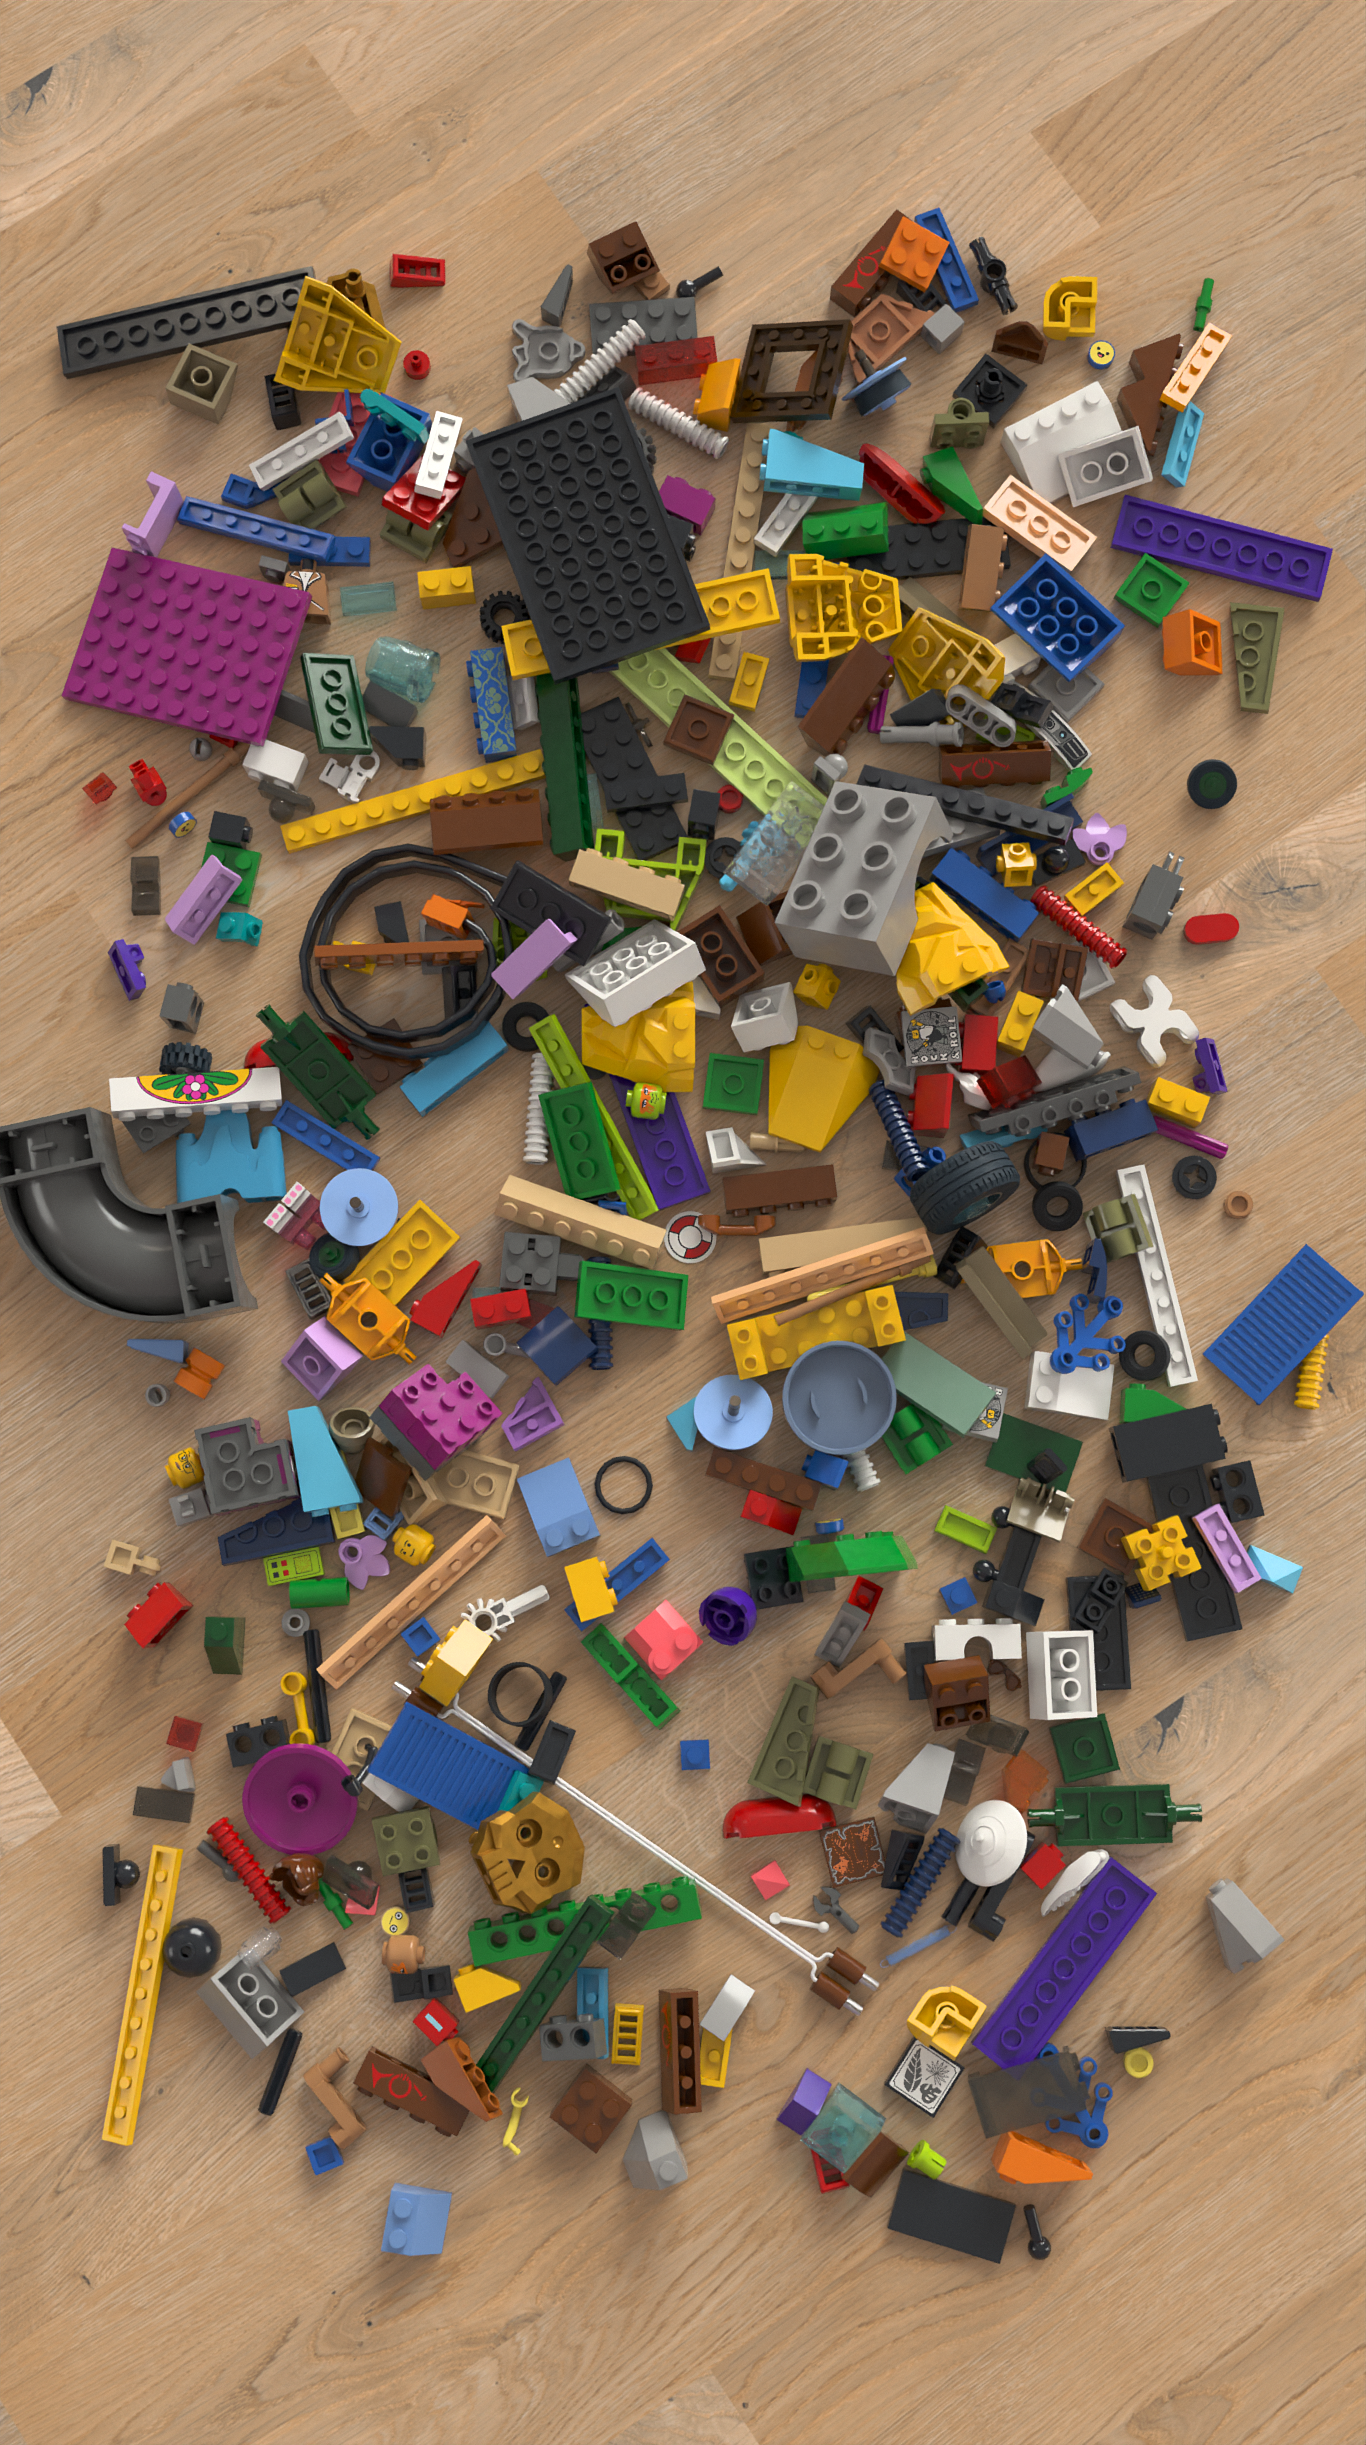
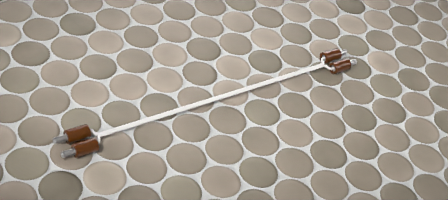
M415 1657L411 1658L408 1665L421 1674L422 1669L426 1665ZM399 1681L392 1685V1689L406 1699L404 1704L409 1702L425 1712L442 1719L453 1713L531 1767L533 1762L531 1757L458 1707L459 1693L455 1695L453 1701L454 1709H449L444 1714H439L444 1706L419 1688L415 1687L411 1691ZM557 1777L555 1782L557 1787L684 1876H688L689 1879L695 1878L696 1884L810 1963L812 1965L810 1976L814 1981L810 1987L812 1992L838 2010L844 2006L857 2016L861 2014L860 2012L863 2011V2007L849 1998L851 1991L822 1971L815 1977L817 1970L815 1962H821L826 1957H829L826 1966L853 1985L860 1981L872 1991L877 1990L876 1987L879 1986V1982L864 1973L867 1968L865 1965L839 1947L833 1953L826 1952L819 1958L814 1957Z

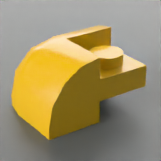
M1097 277L1060 278V281L1050 286L1045 293L1043 302V334L1060 341H1066L1067 337H1094Z
M952 1985L951 1987L929 1989L922 1996L908 2018L907 2027L912 2035L927 2048L931 2045L955 2061L976 2029L987 2006L964 1990Z

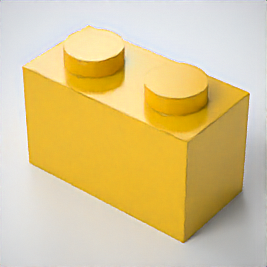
M471 566L417 572L423 610L476 604Z
M1021 991L1017 992L997 1038V1049L1018 1058L1021 1056L1043 1005V1000Z
M1158 1077L1152 1083L1146 1101L1151 1112L1195 1128L1202 1121L1210 1097Z
M594 1557L564 1567L581 1622L615 1612L613 1606L618 1605L614 1589H608L605 1578L610 1576L605 1561L599 1562L598 1557Z

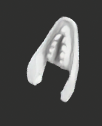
M1052 1048L1031 1075L1029 1086L1033 1091L1041 1092L1091 1077L1104 1067L1111 1054L1104 1052L1096 1067L1091 1064L1088 1069H1085Z
M1104 1849L1090 1851L1070 1864L1043 1901L1041 1906L1042 1916L1045 1917L1051 1910H1057V1906H1063L1064 1902H1068L1070 1897L1076 1895V1891H1079L1080 1887L1087 1885L1109 1860L1108 1852Z

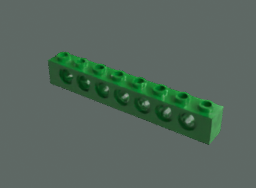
M688 1876L674 1878L670 1884L661 1886L660 1882L648 1883L643 1885L642 1890L632 1891L631 1888L620 1889L614 1892L615 1895L604 1897L603 1894L594 1895L606 1906L617 1908L621 1913L618 1919L609 1920L596 1941L702 1919V1909L695 1878L688 1880ZM671 1895L677 1899L678 1903L676 1906L668 1908L662 1904L661 1900L663 1897ZM567 1900L559 1903L557 1908L547 1909V1906H544L532 1914L519 1915L518 1912H510L502 1915L500 1920L491 1921L490 1918H482L474 1921V1925H471L467 1932L474 1967L552 1951L584 1902L575 1903V1900ZM643 1901L648 1904L649 1910L646 1913L640 1914L634 1910L633 1905L636 1902ZM558 1919L564 1924V1929L553 1931L549 1926V1922ZM525 1925L532 1926L536 1931V1935L525 1937L521 1933V1927ZM501 1931L506 1934L508 1940L505 1943H497L493 1939L492 1934Z

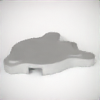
M521 319L515 320L512 324L513 333L523 342L522 345L515 346L512 349V355L518 362V367L513 373L515 382L531 377L543 379L559 378L569 372L574 364L585 356L584 345L569 337L560 327L548 325L534 327Z

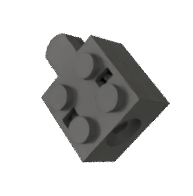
M1170 851L1162 867L1154 864L1151 866L1140 885L1122 927L1153 940L1157 933H1163L1174 913L1169 911V909L1173 910L1184 890V887L1180 886L1184 877L1178 875L1185 859L1184 857H1178L1171 872L1168 871V868L1175 853Z
M505 1232L499 1288L501 1291L507 1292L526 1288L529 1294L557 1296L558 1280L577 1281L579 1262L584 1261V1259L579 1254L561 1253V1237Z

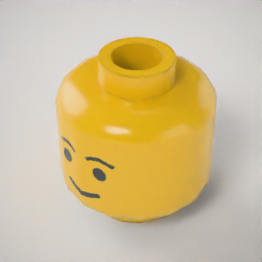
M410 1524L405 1529L400 1527L392 1539L395 1543L394 1554L411 1566H417L420 1563L426 1564L436 1548V1545L433 1544V1535L417 1524Z

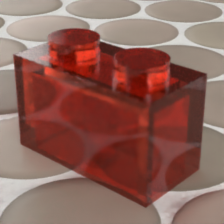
M1026 1055L994 1067L976 1080L993 1109L1002 1105L1008 1108L1020 1100L1024 1101L1035 1094L1033 1089L1042 1084Z

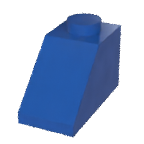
M815 1450L813 1456L807 1454L801 1470L806 1471L805 1478L820 1482L822 1486L835 1491L840 1485L848 1461Z

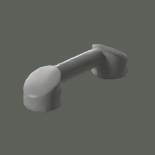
M498 1333L487 1335L483 1341V1348L490 1355L497 1356L504 1352L529 1358L517 1344L506 1342L505 1338Z

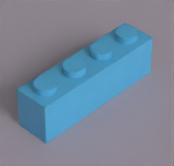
M488 1022L478 1036L451 1053L429 1058L424 1063L425 1068L417 1074L415 1072L408 1074L402 1080L403 1084L400 1086V1089L421 1117H424L509 1051L508 1045L490 1022Z

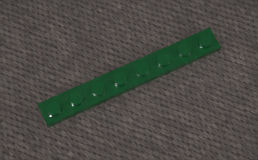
M593 1894L587 1897L476 2064L484 2073L485 2082L491 2093H495L615 1913Z

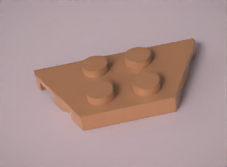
M880 294L851 321L853 330L848 347V355L857 385H861L867 377L854 357L855 353L863 349L877 372L922 331L923 324L935 313L930 310L925 312L913 307V304L896 301L893 297Z

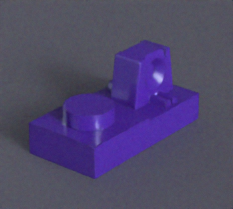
M124 939L117 940L109 949L108 955L128 1000L138 999L146 989V979L136 964L143 961L144 955L139 944L126 945Z
M1205 1037L1196 1040L1195 1057L1205 1070V1072L1192 1077L1196 1092H1210L1218 1095L1228 1092L1214 1039Z

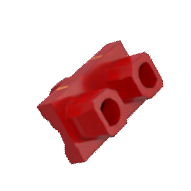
M143 758L131 764L129 769L134 778L130 780L142 801L151 806H158L165 802L167 787L155 767L148 768Z

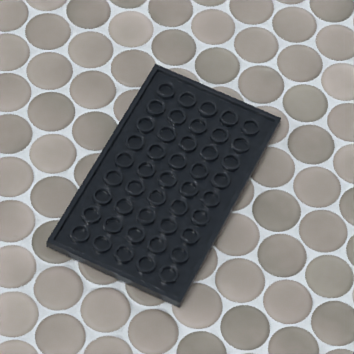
M619 387L466 440L467 448L555 685L711 630Z

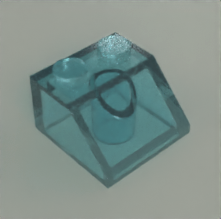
M838 2083L823 2103L818 2116L806 2129L800 2140L845 2174L881 2132L886 2118L841 2083Z

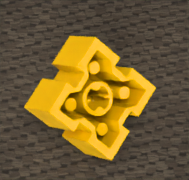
M1178 1515L1151 1525L1154 1532L1150 1534L1147 1529H1141L1120 1538L1129 1559L1137 1558L1140 1564V1568L1134 1571L1143 1591H1150L1169 1583L1168 1575L1173 1573L1174 1578L1201 1569L1193 1547L1185 1548L1181 1539L1187 1537V1534Z

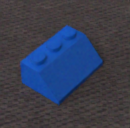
M384 393L380 394L424 424L430 435L432 422L429 413ZM370 414L346 464L373 486L388 492L416 462L425 444L417 439L415 442L409 440L402 434L401 431L403 429L397 425H394V427L389 426L380 418L381 415L374 416Z

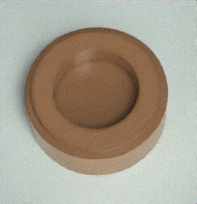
M1234 1191L1224 1201V1210L1233 1219H1243L1253 1209V1200L1244 1191Z

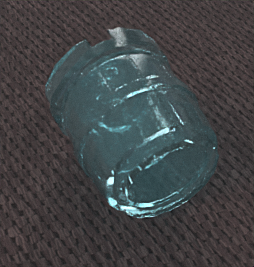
M390 636L379 637L368 654L365 674L370 682L385 688L387 691L407 696L411 701L423 703L430 696L435 686V682L431 680L433 673L439 674L440 654L429 648L422 649L407 640H400Z

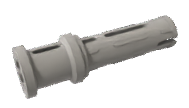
M933 722L930 726H882L880 729L884 731V733L880 732L882 744L930 743L934 747H938L940 744H954L956 747H960L964 740L962 722H955V724L940 725L939 722Z

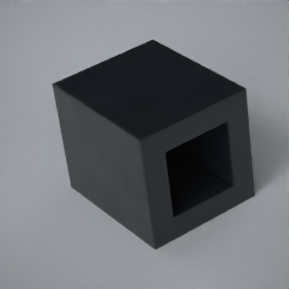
M214 811L208 838L212 843L245 849L246 843H250L252 840L253 827H250L251 825L246 817Z

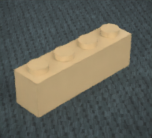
M587 848L586 851L579 849L569 878V885L571 887L671 921L675 920L685 891V885L680 884V879L670 875L662 878L654 875V870L639 866V869L628 866L629 862L617 857H613V860L604 858L601 852Z

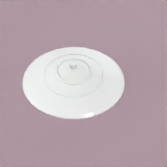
M989 1800L978 1804L965 1816L959 1827L956 1837L961 1842L959 1845H955V1857L960 1871L970 1882L987 1887L1004 1882L1018 1869L1026 1851L1027 1831L1021 1814L1014 1806L1001 1800Z

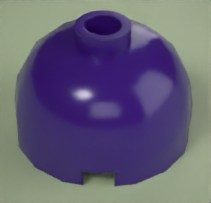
M722 1587L713 1591L701 1603L699 1618L702 1626L706 1624L707 1628L711 1631L708 1635L713 1640L723 1645L733 1646L744 1641L752 1633L757 1622V1608L753 1599L745 1591L736 1587Z

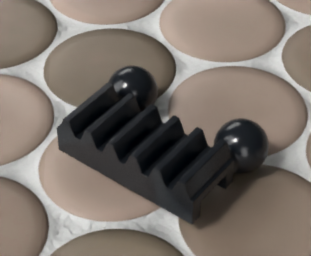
M999 1506L991 1514L992 1523L1000 1529H1005L1009 1526L1013 1527L1006 1550L1003 1553V1559L999 1565V1570L995 1569L992 1562L979 1560L973 1567V1575L980 1582L996 1580L1024 1590L1042 1536L1006 1522L1010 1509L1005 1506Z

